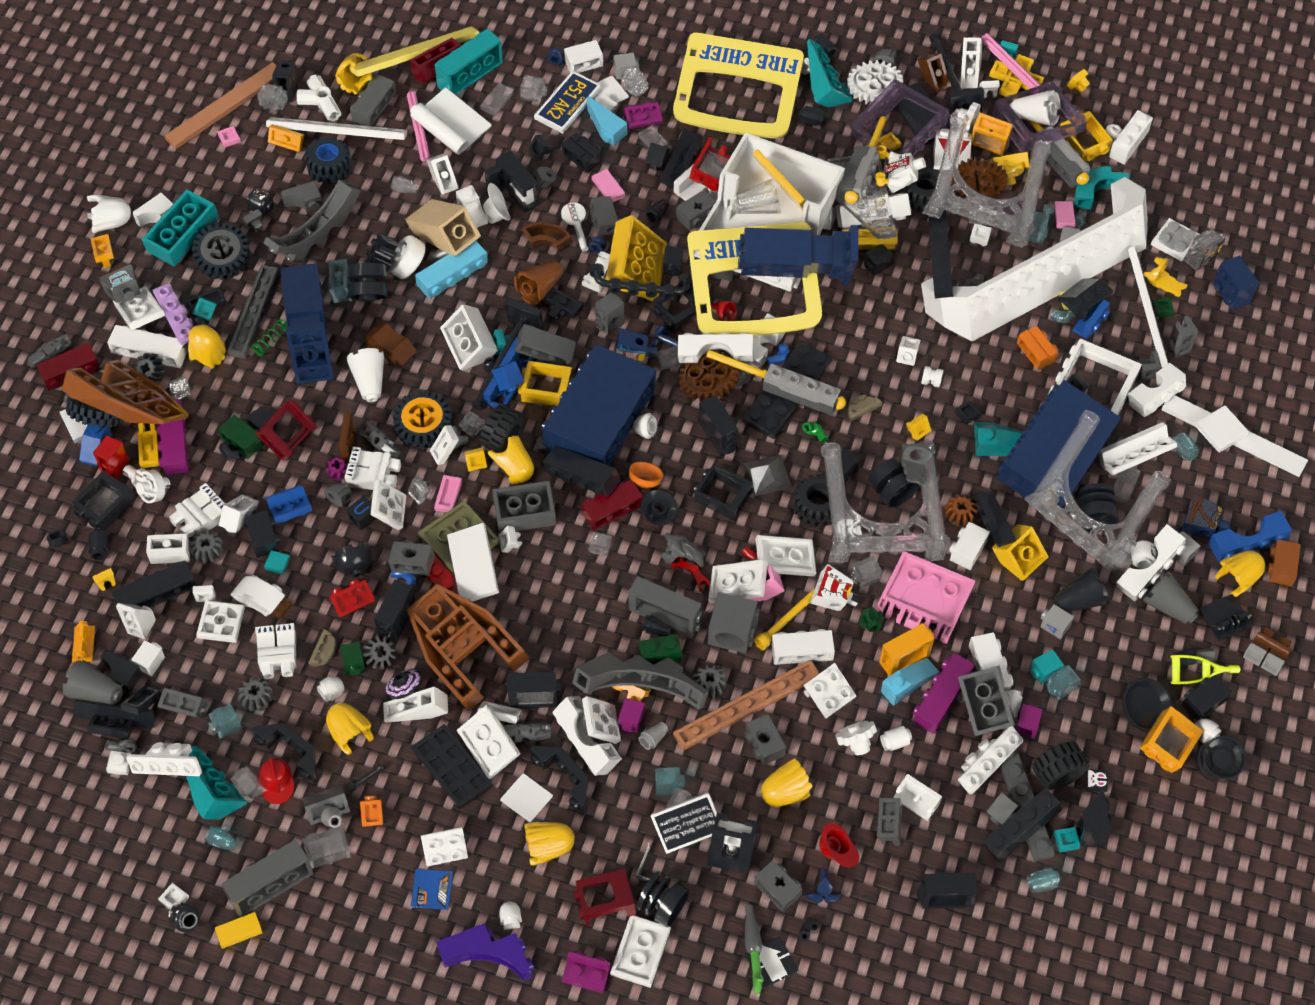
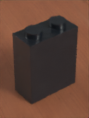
M716 395L700 402V426L720 456L733 453L737 449L738 427Z

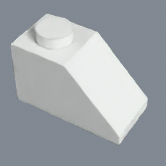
M441 154L427 159L431 175L442 195L459 189L447 155Z

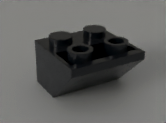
M1100 792L1085 808L1079 818L1076 832L1080 847L1103 846L1109 837V832L1112 831L1111 818L1108 819L1110 805L1109 800L1105 799V792Z

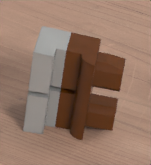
M1265 627L1262 632L1257 633L1243 658L1259 666L1265 655L1268 654L1261 668L1277 676L1291 651V640L1282 637L1277 642L1272 639L1274 635L1273 630Z

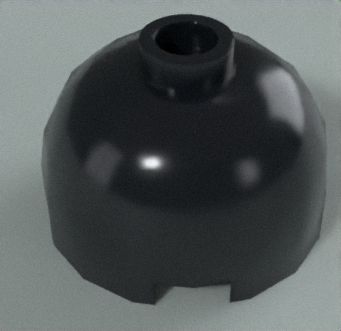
M360 542L361 546L353 547L350 544L335 551V555H332L331 558L336 569L344 575H353V577L363 575L364 570L369 567L372 560L371 550L367 542Z

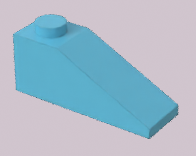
M590 96L587 97V110L600 137L606 143L615 146L628 134L627 123Z
M925 658L898 670L885 679L882 683L881 692L894 706L933 679L937 673L940 674V672L928 658Z

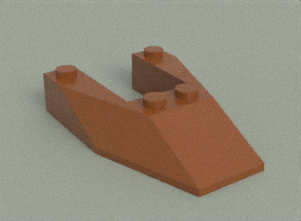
M121 360L106 362L101 380L82 368L70 369L66 372L62 391L67 393L70 398L102 410L125 422L165 424L189 417V414L159 384Z
M438 584L407 609L426 663L468 711L484 698L456 665L486 640L514 672L530 659L521 646L487 609Z

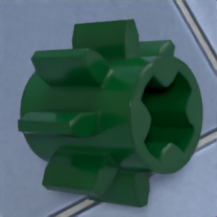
M872 607L861 613L862 616H860L861 620L859 622L862 629L867 628L869 632H875L882 628L885 618L881 610L877 612Z

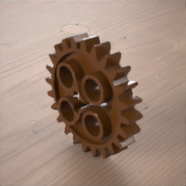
M976 157L974 161L967 158V162L961 160V164L956 163L955 167H952L949 184H951V189H955V193L960 192V196L966 195V199L971 196L973 200L976 197L980 200L983 197L989 200V196L995 198L996 194L1001 195V191H1005L1008 175L1006 170H1002V165L997 166L998 162L991 163V159L986 162L984 158L980 161ZM977 170L979 171L980 188L978 187V175L976 174Z
M705 353L701 356L698 363H683L684 369H680V386L688 398L692 396L693 401L699 398V401L702 402L704 399L715 395L724 398L723 393L730 394L729 388L735 389L734 383H738V368L708 358Z

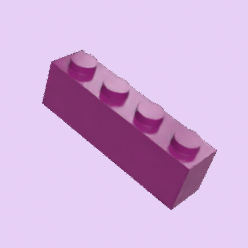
M176 399L175 401L184 409L181 399ZM185 419L157 425L158 437L161 436V441H158L159 452H162V457H159L160 468H164L166 475L189 472Z
M953 653L950 659L946 658L941 667L943 671L941 674L937 673L932 681L933 687L931 689L927 688L922 697L924 699L921 705L917 704L915 707L913 723L935 734L962 691L958 677L972 673L975 664Z

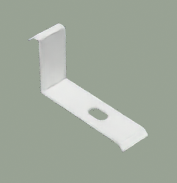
M649 843L646 853L636 874L637 879H640L645 882H647L650 879L640 876L639 873L649 852Z

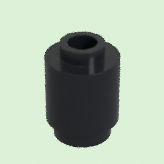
M824 34L816 35L812 39L821 45L828 58L835 54L837 50L835 44Z
M806 105L805 108H801L799 118H801L802 123L816 127L818 125L822 126L825 112Z
M97 529L88 535V553L92 559L102 560L108 554V534L103 530Z

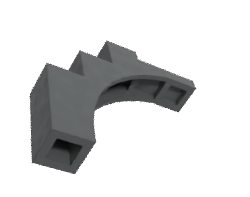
M338 180L327 200L308 221L282 237H266L264 244L269 247L268 250L272 253L286 255L285 258L290 262H303L312 245L323 244L331 228L343 226L361 190L349 181Z
M609 652L578 666L572 683L586 694L611 686L652 688L682 698L698 710L704 707L709 692L683 674V667L669 657L653 665L640 655L622 662Z

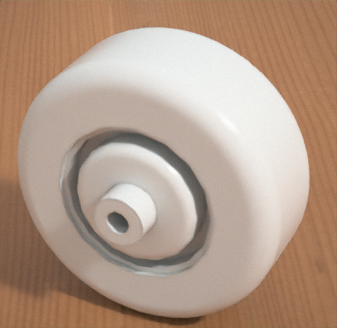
M413 235L404 237L394 250L397 254L395 258L392 257L390 259L392 265L388 271L400 279L409 277L417 269L424 257L425 244Z

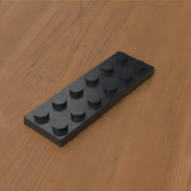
M800 341L781 367L818 381L832 362V357ZM763 390L742 418V422L774 440L800 404Z

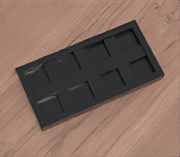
M445 724L411 746L412 751L458 809H461L492 787L491 781Z

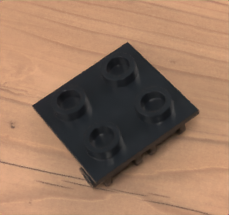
M1233 594L1198 609L1219 641L1253 627L1250 622V618H1252L1251 612L1243 610Z

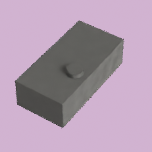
M295 839L255 864L247 865L243 871L224 881L221 885L237 915L241 918L313 875V871L308 857Z

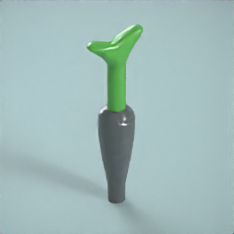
M748 904L745 905V948L751 954L754 992L759 994L762 989V982L764 981L759 953L762 950V940L754 915L753 905Z

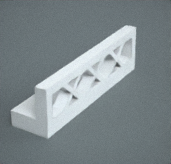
M1162 422L1102 448L1099 451L1100 466L1110 474L1115 475L1176 448L1177 442L1168 437L1167 425Z

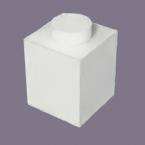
M144 640L131 660L134 664L139 665L141 672L153 676L165 656L160 645Z

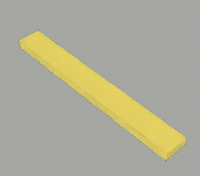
M471 26L356 63L354 68L350 65V71L359 77L408 61L450 38L455 39L459 44L470 41L479 34V31Z

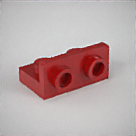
M359 578L350 582V587L344 590L342 587L331 591L332 595L328 598L332 602L339 618L376 601L366 580L361 581Z

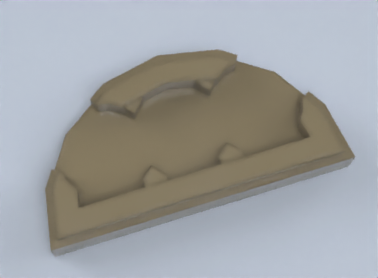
M857 396L851 401L848 408V417L850 421H853L881 407L883 402L877 397Z
M323 630L308 662L309 666L325 665L335 656L337 650L336 641L329 631Z

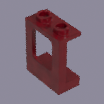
M289 400L255 434L281 460H284L291 456L292 450L317 426L314 424L313 418L306 415L297 402ZM286 412L291 413L302 425L300 431L288 443L284 442L273 430V426Z
M625 869L575 881L576 889L573 890L575 902H580L581 907H578L580 920H585L586 927L590 926L589 919L623 910H626L628 917L636 915L635 903ZM606 882L611 883L615 896L614 901L593 907L586 905L583 894L584 888Z

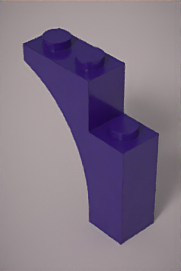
M484 923L436 942L445 968L460 962L485 960L508 967L519 975L523 981L532 978L531 971L534 970L530 957L526 959L524 951H526L522 938L518 939L516 933L495 941L492 930H487Z

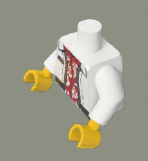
M879 145L877 154L880 155V159H885L886 157L888 159L885 160V173H876V184L880 187L887 184L891 192L894 193L917 181L918 170L926 167V162L923 157L915 160L911 153H888L886 146Z

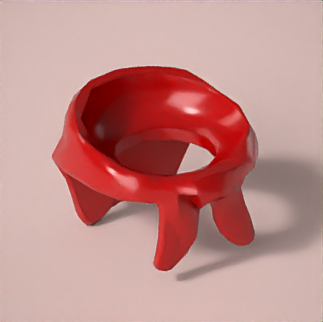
M719 300L711 305V308L716 310V314L719 317V320L716 321H724L723 316H727V321H736L738 313L733 302Z

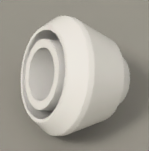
M651 413L641 415L634 421L633 428L638 435L650 439L657 430L656 418Z

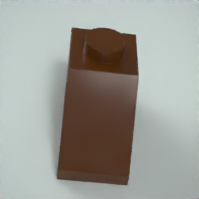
M932 53L917 59L922 76L935 92L951 86L941 53Z

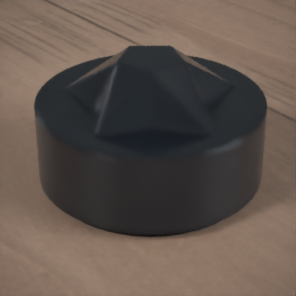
M55 530L47 536L49 546L54 548L64 545L68 540L63 530Z

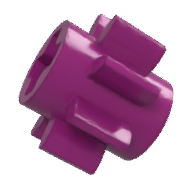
M335 457L332 461H328L329 467L326 468V472L328 475L330 474L331 480L341 481L344 479L348 467L345 458Z

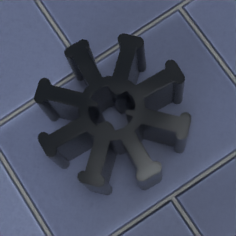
M378 233L377 238L371 240V249L366 250L365 255L368 257L364 260V263H380L386 265L387 269H389L392 265L390 259L396 257L397 252L394 250L398 247V242Z

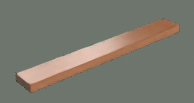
M272 62L164 135L165 140L177 149L273 84L272 74L276 64Z
M809 660L674 731L673 736L684 751L803 688L804 684L820 673L813 662Z

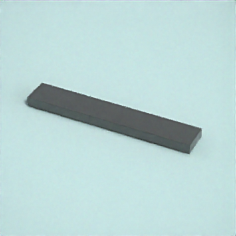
M261 264L228 348V356L246 359L278 277L279 268Z

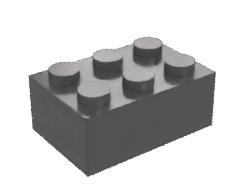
M550 481L492 489L499 534L507 526H514L515 531L556 525Z
M1000 665L958 677L975 736L1017 724Z

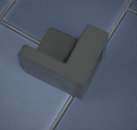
M1152 351L1150 359L1136 360V362L1142 364L1138 374L1140 381L1156 379V372L1162 369L1157 351Z

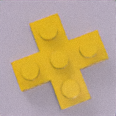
M1018 54L1015 61L1042 85L1044 77L1030 72L1034 60ZM996 60L989 76L1003 81L999 90L1000 95L1014 99L1021 88L1031 91L1003 62Z

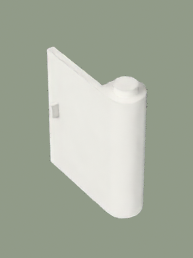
M446 87L426 105L422 103L415 104L410 110V116L457 155L465 151L492 126V124Z

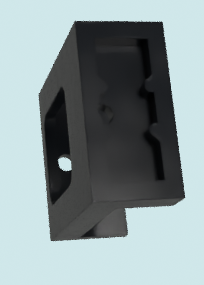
M679 284L674 286L676 288H681ZM693 285L683 294L692 303V306L676 316L671 315L662 305L667 300L664 298V293L653 299L652 310L654 315L660 317L666 328L671 329L674 334L677 333L678 325L697 314ZM706 304L700 305L701 313H707Z

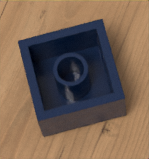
M1240 255L1221 262L1213 283L1215 290L1220 293L1224 303L1232 311L1251 304L1259 284Z

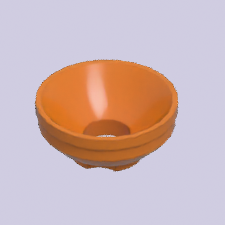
M635 462L629 468V477L636 487L649 490L661 483L663 472L659 467L651 463Z

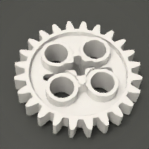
M878 60L875 63L869 61V64L863 62L862 67L857 65V69H852V73H849V78H847L848 90H850V95L854 94V99L859 97V102L865 100V104L869 101H872V105L875 104V101L881 104L883 100L888 103V98L894 100V95L899 96V92L902 91L903 75H900L901 71L897 70L896 66L891 68V63L885 65V61L879 64Z

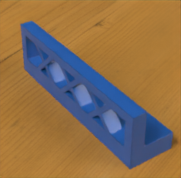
M515 338L500 366L516 361L522 375L523 366L526 368L528 361H534L535 358L529 357L528 360L521 362L519 359L521 353L515 352L517 338ZM493 376L483 393L484 404L495 408L499 403L494 402V400L504 395L505 401L503 404L508 406L517 389L508 392V390L500 391Z

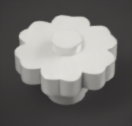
M973 102L968 110L957 108L952 122L962 126V131H967L972 135L981 105Z
M863 721L846 726L839 730V733L835 736L839 745H850L855 755H862L870 751L871 743L869 738L874 736L873 734L877 732L873 721Z

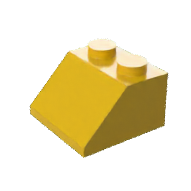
M1017 524L1012 529L1016 541L1001 547L995 544L992 549L999 562L1017 578L1024 581L1049 556L1033 527Z

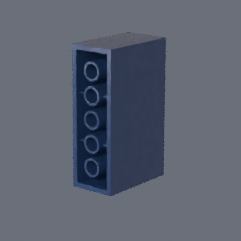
M596 344L593 350L590 349L588 351L584 364H580L576 377L571 378L567 391H563L561 394L560 402L557 406L553 407L550 418L544 421L542 425L543 446L551 451L556 445L610 466L632 430L634 421L641 415L655 392L656 370Z
M1063 380L1060 385L1056 383L1006 459L997 471L1000 474L996 479L1054 517L1064 506L1121 417L1067 381Z

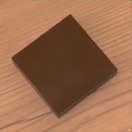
M344 412L339 449L341 458H345L346 464L350 463L349 460L354 445L355 429L352 414Z

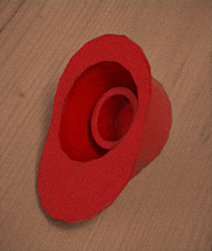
M269 758L259 770L261 792L269 803L282 804L287 802L294 792L291 768L284 760Z
M828 823L823 827L822 837L819 841V847L823 855L835 860L842 866L848 868L856 866L860 860L859 853L844 828L836 823Z

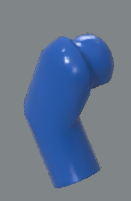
M780 344L777 354L767 357L768 366L786 361L789 355L787 344Z
M391 570L392 578H404L406 584L416 585V574L393 572Z

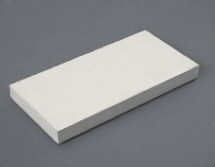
M481 523L448 534L447 538L459 595L473 602L499 593L485 524Z

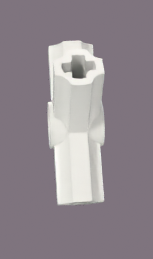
M316 74L310 76L307 80L310 90L299 89L297 91V104L318 105L327 120L332 122L338 120L341 116V111L334 101L330 89L326 87L321 76Z

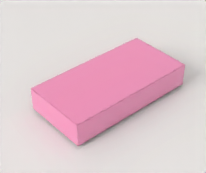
M607 169L592 176V181L604 197L611 196L612 202L625 197V192Z
M1055 201L1054 208L1057 228H1063V226L1075 228L1073 201Z
M443 475L434 506L435 511L448 512L456 506L463 482L462 478Z

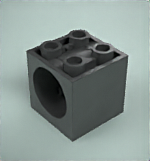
M719 592L709 624L708 645L747 653L748 647L753 645L754 631L757 630L760 609H757V601Z

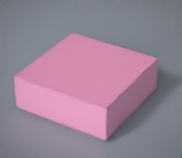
M234 126L217 132L224 148L241 142Z

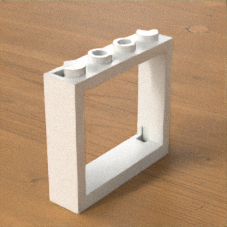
M1079 339L1077 345L1072 346L1069 353L1071 357L1070 359H1065L1062 366L1064 370L1063 372L1059 371L1055 382L1060 385L1063 380L1067 381L1080 355L1127 374L1128 377L1111 409L1112 412L1119 415L1142 364Z

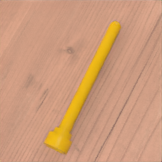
M815 588L767 632L759 633L754 638L756 646L761 650H765L772 641V635L777 634L810 603Z

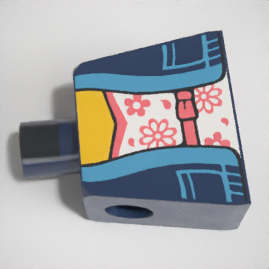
M620 328L614 352L643 364L645 356L656 357L657 347L647 345V335Z

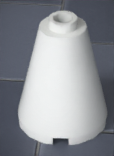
M1049 90L1014 99L1010 104V113L1017 118L1054 126L1060 116L1057 115V110L1061 108L1060 98L1057 92Z
M366 348L358 350V354L353 355V352L347 356V363L362 398L367 400V402L377 401L381 397L383 351L380 353L379 349Z

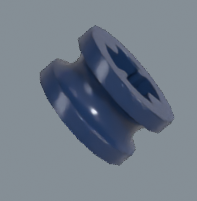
M552 48L549 51L547 60L553 65H559L562 63L564 53L560 49Z
M593 237L592 242L589 244L590 250L596 254L603 252L607 247V243L600 237Z

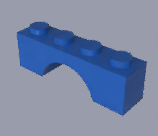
M1279 511L1264 516L1259 526L1260 532L1256 535L1242 536L1231 529L1212 534L1208 544L1220 563L1226 557L1243 551L1264 550L1275 544L1277 539L1287 541L1292 528L1283 513Z

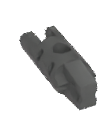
M66 335L49 341L44 346L38 348L32 356L28 357L27 365L29 368H34L36 364L60 355L72 344Z
M367 420L365 425L373 432L369 434L367 431L360 430L359 434L380 452L390 453L392 458H398L401 452L394 446L395 442L370 420Z
M529 723L503 726L513 742H530L551 738L550 724Z

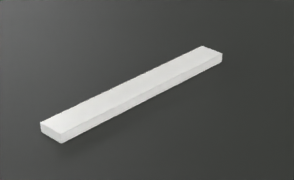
M271 117L266 121V127L274 124L292 130L404 140L407 137V130L275 117Z
M1134 246L1128 248L1155 349L1163 368L1168 364L1140 260Z
M1175 395L1168 402L1164 403L1162 411L1195 426L1196 422L1211 414ZM1250 431L1248 436L1233 444L1300 477L1308 462L1307 459Z

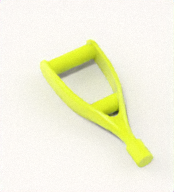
M1192 655L1170 656L1172 658L1171 684L1198 683L1206 677L1211 678L1223 672H1240L1239 665L1221 666L1205 658ZM1180 658H1192L1202 661V677L1190 681H1180Z

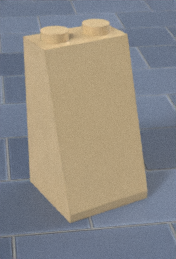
M431 199L405 219L414 235L453 257L481 236L466 207Z

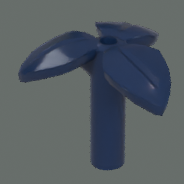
M660 325L654 333L655 337L652 340V346L657 347L658 342L662 341L678 348V340L667 336L670 330Z
M825 868L820 869V883L817 887L818 894H805L807 899L816 903H820L823 899H825L826 903H834L842 898L839 894H830L832 886L828 880V870Z

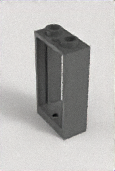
M639 576L636 577L628 592L630 611L644 617L646 615H653L667 625L672 626L671 629L692 638L696 631H700L703 621H701L703 617V612L701 611L702 603Z

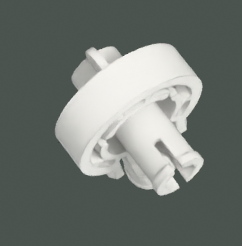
M127 465L123 469L125 471L123 475L131 479L132 485L146 503L161 501L165 490L170 488V486H166L170 485L169 479L167 477L162 478L156 470L147 471L144 468L136 470L131 465Z

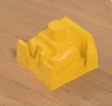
M1028 152L991 159V163L998 162L997 166L1002 165V170H1006L1008 175L1007 186L1016 184L1015 177L1021 175L1024 172V168L1029 167Z

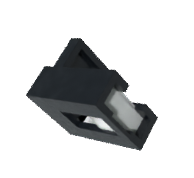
M511 151L501 154L496 158V165L485 171L487 194L488 185L493 183L501 192L506 190L525 213L540 205L538 182Z
M717 813L712 830L707 865L748 874L758 834V822L746 819L745 824L729 821V815Z

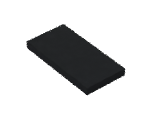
M919 82L902 88L899 96L894 95V100L889 98L922 146L935 141L936 130L949 129L953 132Z

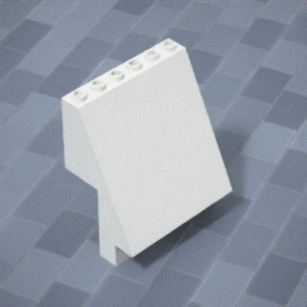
M745 133L720 174L718 199L699 231L806 222L810 225L811 235L820 236L839 191L845 168ZM759 149L806 201L803 211L758 164L752 154L755 150ZM694 251V256L700 258V251ZM741 269L733 270L735 272L741 273ZM749 276L790 292L792 288L797 289L801 278Z

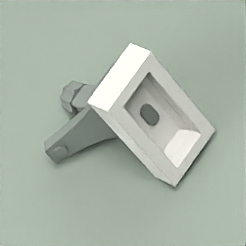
M454 425L444 426L430 449L437 465L444 464L455 448L467 444L468 437L458 436L457 427Z

